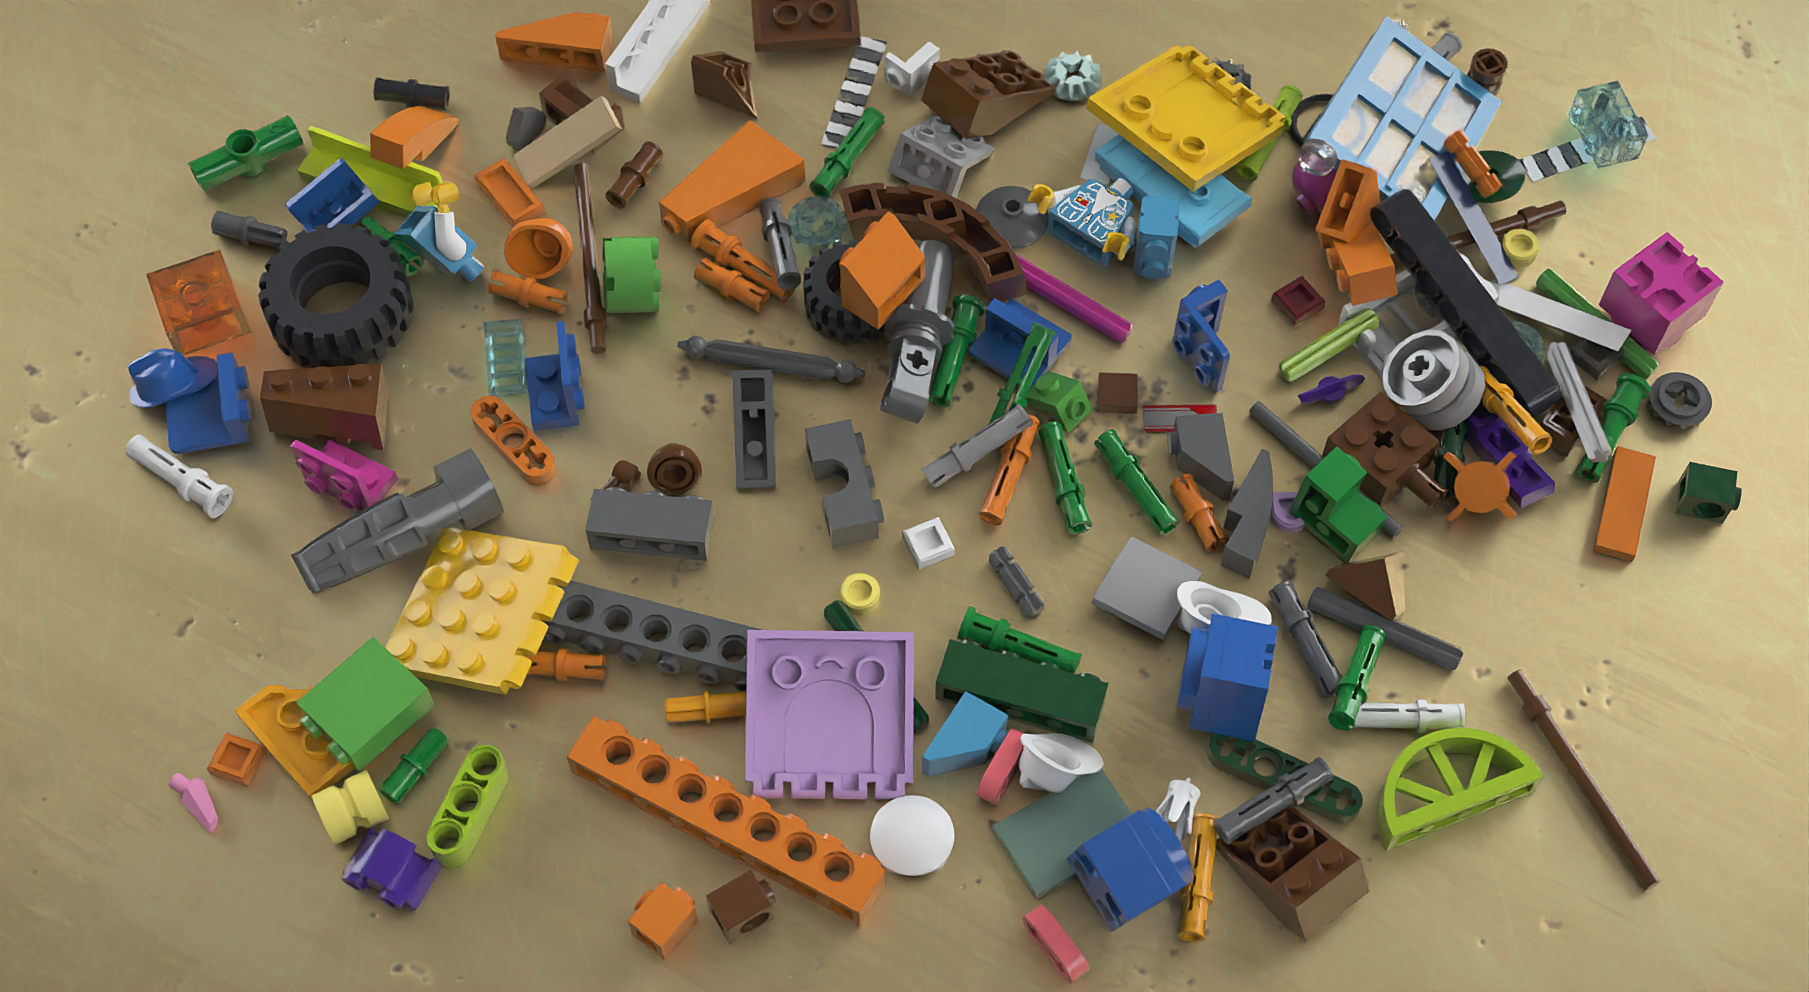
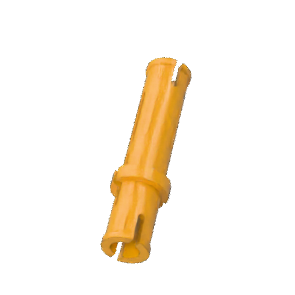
M1480 366L1485 378L1482 403L1486 410L1490 413H1496L1508 428L1528 447L1532 454L1538 455L1546 451L1552 443L1550 434L1545 432L1513 398V391L1506 384H1500L1485 366ZM1515 417H1517L1523 423L1524 426H1522Z
M1209 813L1193 815L1188 859L1193 871V882L1180 889L1179 892L1182 910L1177 936L1188 942H1202L1205 940L1208 907L1213 904L1214 894L1210 891L1217 832L1213 821L1218 819V817Z

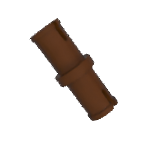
M646 141L631 162H626L621 167V175L605 194L607 201L611 205L623 209L637 189L647 184L649 180L648 175L664 156L662 149L658 145Z

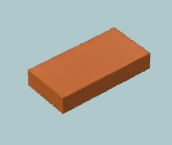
M505 158L474 175L477 186L512 228L520 222L536 219L546 214L545 206Z

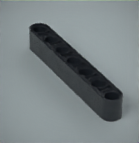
M1403 188L1373 206L1370 210V217L1374 226L1479 366H1485L1500 384H1506L1513 391V398L1533 419L1558 403L1561 399V391L1556 381L1414 193Z

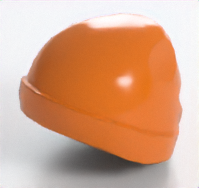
M536 218L518 223L511 229L504 243L506 262L515 272L526 278L544 279L554 275L569 263L573 253V242L569 232L560 222L552 218Z

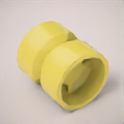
M367 770L346 779L344 788L339 789L331 786L312 795L316 809L334 845L356 835L357 827L361 825L369 829L390 819Z

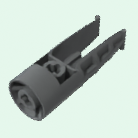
M470 448L433 466L437 482L407 497L403 493H394L328 530L308 543L300 551L291 554L312 594L321 589L354 579L427 546V536L456 521L460 522L464 530L470 531L502 515L504 510L499 496L474 451Z

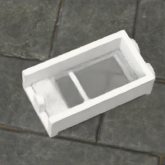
M1460 254L1497 303L1499 296L1496 294L1493 285L1489 281L1484 280L1474 270L1471 262L1464 254ZM1407 269L1396 275L1398 295L1352 306L1350 302L1343 306L1338 326L1366 308H1371L1377 314L1380 320L1379 327L1374 331L1367 329L1362 332L1359 340L1353 343V345L1382 378L1387 358L1396 346L1410 335L1425 330H1439L1451 337L1456 336Z

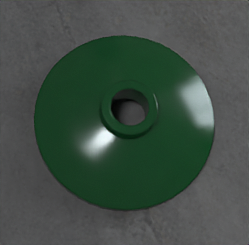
M1495 150L1478 152L1491 168L1488 171L1490 175L1494 173L1501 182L1502 186L1497 192L1489 197H1483L1476 188L1478 183L1476 181L1472 182L1464 170L1461 173L1478 203H1495L1509 199L1517 194L1525 183V169L1522 163L1508 153Z

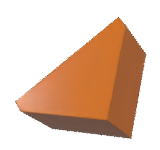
M1342 159L1315 231L1350 243L1371 224L1370 210L1373 206L1380 203L1377 170Z

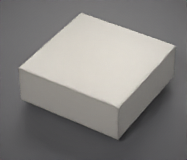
M939 517L902 531V538L918 570L955 556V548Z

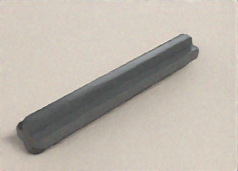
M1316 587L1313 590L1308 601L1309 609L1357 630L1363 629L1366 625L1377 626L1386 634L1385 642L1450 670H1455L1462 659L1464 651L1462 648L1400 621L1394 620L1391 622L1372 609L1320 587Z

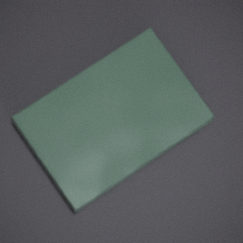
M1101 769L1099 772L1084 774L1076 778L1061 793L1051 792L993 825L992 831L1037 900L1077 877L1067 860L1070 854L1077 850L1081 844L1130 816L1132 813Z

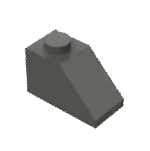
M1223 413L1176 416L1173 432L1167 433V446L1169 455L1176 456L1178 470L1184 474H1191L1196 483L1219 499L1230 500L1234 476Z

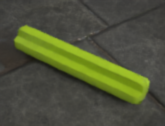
M1371 308L1364 309L1280 362L1279 372L1287 382L1295 381L1358 341L1360 334L1365 330L1370 329L1374 331L1377 329L1380 321L1377 314Z

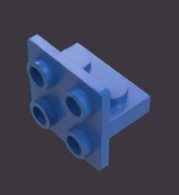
M994 298L986 308L985 329L969 347V355L1009 379L1031 331L1033 322L1049 328L1056 333L1051 339L1040 368L1031 384V387H1033L1036 381L1048 371L1069 345L1072 335L1014 299H1010L1004 304ZM1034 346L1032 350V353L1027 361V364L1022 372L1021 377H1024L1028 369V366L1037 349L1036 346Z

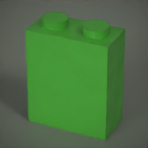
M371 637L296 702L303 715L299 720L303 728L314 739L321 735L330 743L326 749L332 757L342 766L349 762L358 772L364 769L435 706L428 688L374 637Z

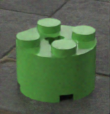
M657 237L603 238V291L606 313L659 311L661 275L660 269H657L656 259H658Z

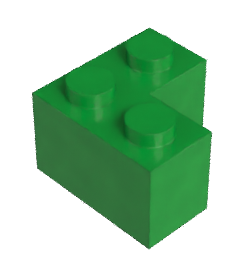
M1336 447L1306 475L1288 512L1296 519L1301 518L1308 530L1346 563H1349L1379 534L1388 516L1382 512L1376 502L1365 498L1358 492L1367 474L1358 460Z

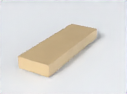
M600 96L515 153L513 157L527 185L535 188L622 130L607 99Z

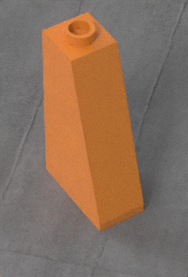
M749 120L659 201L661 224L671 235H678L690 243L695 230L704 220L710 219L714 221L715 227L719 228L758 208L764 199L770 197L777 198L802 185L806 181L804 159Z

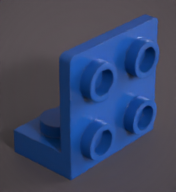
M564 321L556 322L559 354L525 358L533 431L580 425L578 410H585L584 394L579 378L582 377L579 354H577L574 334H567Z

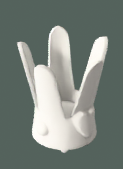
M1187 778L1186 781H1170L1166 798L1156 810L1166 823L1169 820L1171 822L1178 820L1175 835L1180 842L1184 840L1186 830L1191 836L1193 809L1201 795L1199 789L1190 784V778Z

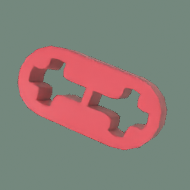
M1014 728L1008 732L981 779L977 790L978 797L994 805L1001 801L1019 770V759L1024 748L1020 738L1024 733Z
M1040 905L1023 917V923L1033 940L1068 983H1073L1089 971L1088 963L1081 951L1046 907Z

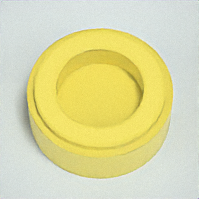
M1513 229L1507 232L1501 243L1512 265L1516 267H1525L1532 264L1540 249L1538 238L1532 232L1525 229Z
M852 574L841 584L840 600L852 614H869L879 605L880 586L876 579L868 574Z

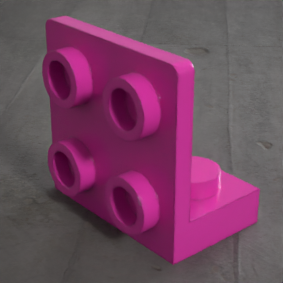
M294 440L290 446L296 459V465L301 470L305 479V485L318 495L327 493L337 498L342 506L353 512H357L358 509L363 511L383 500L398 480L395 471L332 440L328 441L321 452L298 440Z

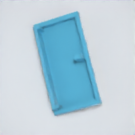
M1120 134L1096 151L1095 161L1100 164V170L1114 181L1118 178L1126 180L1133 188L1131 196L1140 203L1142 198L1146 196L1173 198L1180 201L1177 234L1194 248L1199 247L1252 205V198L1243 193L1221 174L1194 192L1191 191Z

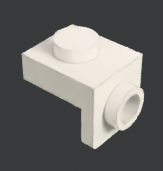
M928 42L906 62H903L892 53H888L884 57V77L893 88L900 89L912 97L927 83L933 63L939 62L940 49L931 42Z

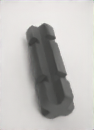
M1001 546L989 554V563L995 572L1001 574L999 578L1014 600L1021 603L1019 607L1025 616L1033 618L1045 609V602L1037 591H1033V584L1018 562H1013L1014 557L1009 549Z

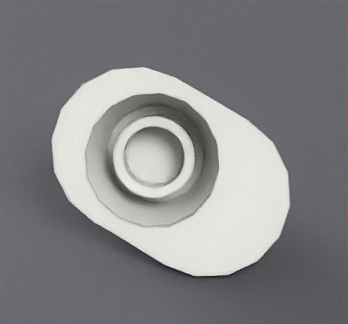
M1188 581L1182 583L1177 589V600L1182 607L1178 626L1189 634L1192 627L1208 630L1212 613L1268 625L1272 622L1271 613L1268 609L1251 597L1219 589L1201 581Z
M1049 733L1038 735L1023 734L1020 738L1024 748L1018 764L1022 772L1019 783L1023 788L1061 793L1079 775L1099 772L1104 765L1102 757L1094 748L1072 736Z

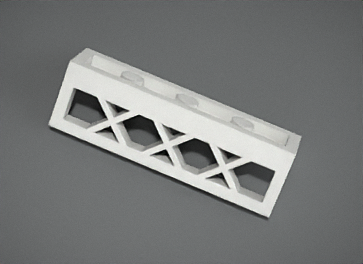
M650 0L605 63L609 90L641 104L710 5V0Z

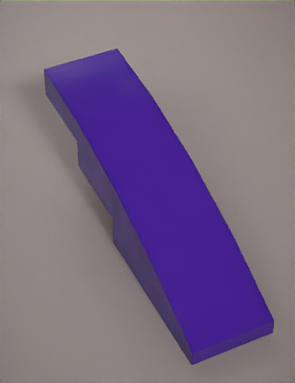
M1481 398L1479 405L1472 414L1463 420L1468 426L1465 438L1481 461L1494 462L1495 464H1498L1510 451L1517 455L1505 470V473L1508 475L1510 482L1509 495L1520 508L1553 494L1555 491V481L1532 459V453L1528 447L1508 428L1498 415L1486 410Z

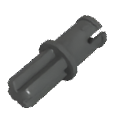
M217 211L211 221L213 234L236 238L245 245L256 242L277 248L286 241L288 235L285 228L257 222L256 217L251 215L239 217L223 211Z

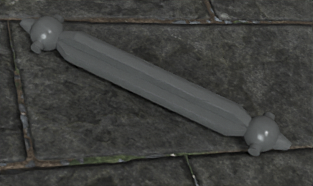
M693 336L688 340L678 341L677 344L678 348L686 351L690 357L695 359L702 358L705 355L714 362L764 370L772 369V371L820 379L836 376L839 381L844 383L865 376V371L856 367L850 360H842L836 363L831 358L719 339L706 342L700 336Z

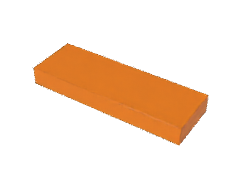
M1620 446L1616 447L1595 538L1594 552L1633 562L1639 543L1656 456Z

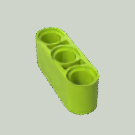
M491 745L477 746L468 753L428 829L426 836L427 844L434 858L444 868H459L467 862L507 785L509 776L505 762L499 750ZM486 765L496 766L495 770L488 775L478 774L479 770ZM468 801L478 802L476 807L469 812L459 811L462 804ZM446 839H459L458 843L451 849H440V845Z

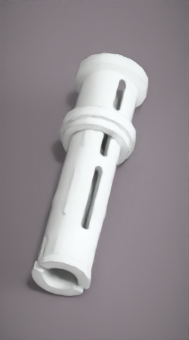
M142 435L133 437L127 444L126 455L136 460L175 486L182 499L188 502L194 501L203 507L204 513L209 517H219L230 506L233 499L232 488L224 484L218 485L209 479L208 473L203 469L189 468Z

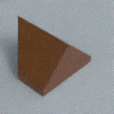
M722 51L692 56L691 68L695 94L758 119L750 74L752 63Z
M1403 551L1341 564L1330 568L1325 574L1326 577L1391 622L1400 618L1405 612Z

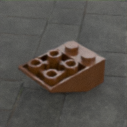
M1003 50L999 53L978 54L974 57L953 58L949 61L933 63L921 101L962 136L970 139L994 134L1055 93L1056 87L1048 82L1041 72L1032 69L1023 62L1020 55L1013 51Z
M1291 805L1239 836L1228 845L1220 837L1216 840L1218 852L1281 923L1305 942L1370 892L1361 858Z

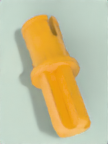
M704 691V695L668 698L665 700V717L670 723L705 719L706 723H711V719L746 717L745 691L709 695L708 691Z

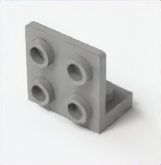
M932 116L900 134L888 172L910 184L935 189L956 198L966 170L991 156L994 147L985 143L981 136L966 139L940 116Z

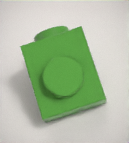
M1047 371L1036 381L1033 387L1029 389L1025 398L1028 400L1027 404L1029 407L1055 415L1057 421L1062 424L1063 431L1068 433L1092 410L1089 399L1079 380L1051 371Z

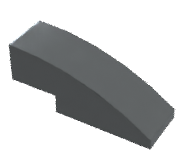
M1261 449L1229 506L1223 527L1233 532L1225 547L1221 566L1250 579L1261 553L1270 521L1273 501L1272 465L1270 453L1265 449Z

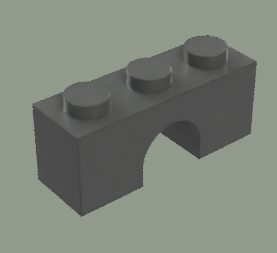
M851 419L806 428V450L814 480L835 478L846 484V487L841 491L822 496L823 513L832 548L878 539V523L884 522V514L880 499L873 500L870 489L875 488V482L871 466H863L861 456L866 455L861 432L854 433Z

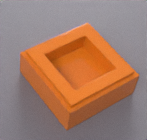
M225 732L206 769L211 775L248 787L266 750L261 744Z

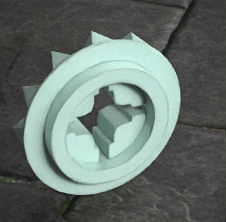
M1077 50L1072 55H1066L1062 51L1058 58H1050L1048 66L1044 71L1045 79L1056 87L1053 94L1064 100L1078 101L1086 99L1098 90L1101 83L1100 65L1092 61L1091 55L1080 56ZM1075 70H1079V77L1073 75L1071 78L1068 77L1066 79L1067 71L1072 73Z

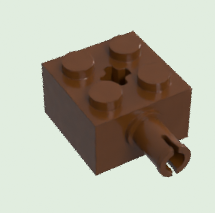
M1379 392L1327 438L1322 456L1325 458L1333 449L1338 447L1345 454L1356 458L1361 467L1367 472L1359 488L1380 507H1383L1405 487L1428 505L1427 507L1431 510L1436 507L1435 502L1439 504L1448 493L1446 488H1443L1424 471L1431 465L1440 441L1383 392Z

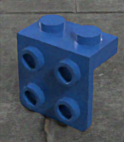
M1220 280L1207 286L1205 284L1199 285L1188 296L1180 300L1172 338L1176 352L1181 357L1188 359L1194 367V373L1198 381L1203 386L1207 385L1213 393L1222 390L1230 360L1228 349L1215 333L1219 331L1228 290Z
M233 353L217 355L218 377L210 385L194 393L165 402L168 442L174 454L249 442L248 422H252V412L249 400L245 399V389H249V380L245 366H238Z

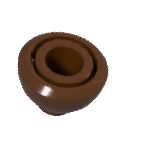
M670 443L662 446L653 453L648 462V480L657 491L664 494H684L692 490L699 483L702 476V466L698 456L685 445Z

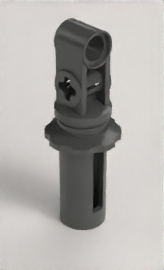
M925 240L916 244L925 256V279L884 323V334L889 340L888 353L892 360L887 385L881 400L880 411L917 424L922 419L928 404L933 366L940 361L944 346L953 341L955 336L953 334L954 324L949 317L945 316L956 256L948 245L935 240Z

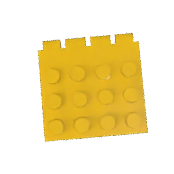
M1179 45L1172 47L1089 97L1086 108L1193 192L1279 137L1287 119L1286 116L1267 102L1261 105L1262 98L1242 83L1235 84L1236 79L1215 63L1208 65L1209 59L1191 45H1187L1184 48H1181Z
M444 527L385 648L417 678L504 695L507 694L509 688L520 689L532 664V661L524 657V655L536 656L548 630V625L541 620L552 621L564 595V590L558 586H568L579 560L571 555L565 546Z

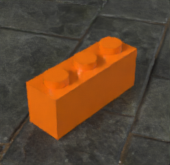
M1373 222L1350 243L1317 231L1321 249H1326L1330 270H1337L1335 274L1340 293L1347 292L1352 306L1398 295L1394 263Z

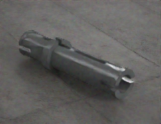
M766 198L759 204V211L764 223L761 231L764 240L769 243L777 275V283L781 289H795L801 283V275L798 271L790 240L792 234L790 222L784 217L782 202L777 198Z
M1284 581L1275 585L1274 589H1270L1268 594L1284 621L1282 626L1285 632L1290 633L1295 640L1324 698L1335 696L1336 685L1343 677L1313 623L1315 617L1311 610H1306L1291 581Z
M1317 757L1314 761L1293 774L1285 773L1278 777V783L1228 814L1214 820L1213 825L1217 834L1228 845L1239 836L1265 822L1290 805L1295 807L1304 802L1305 796L1326 783L1333 781V774L1329 766L1322 758Z

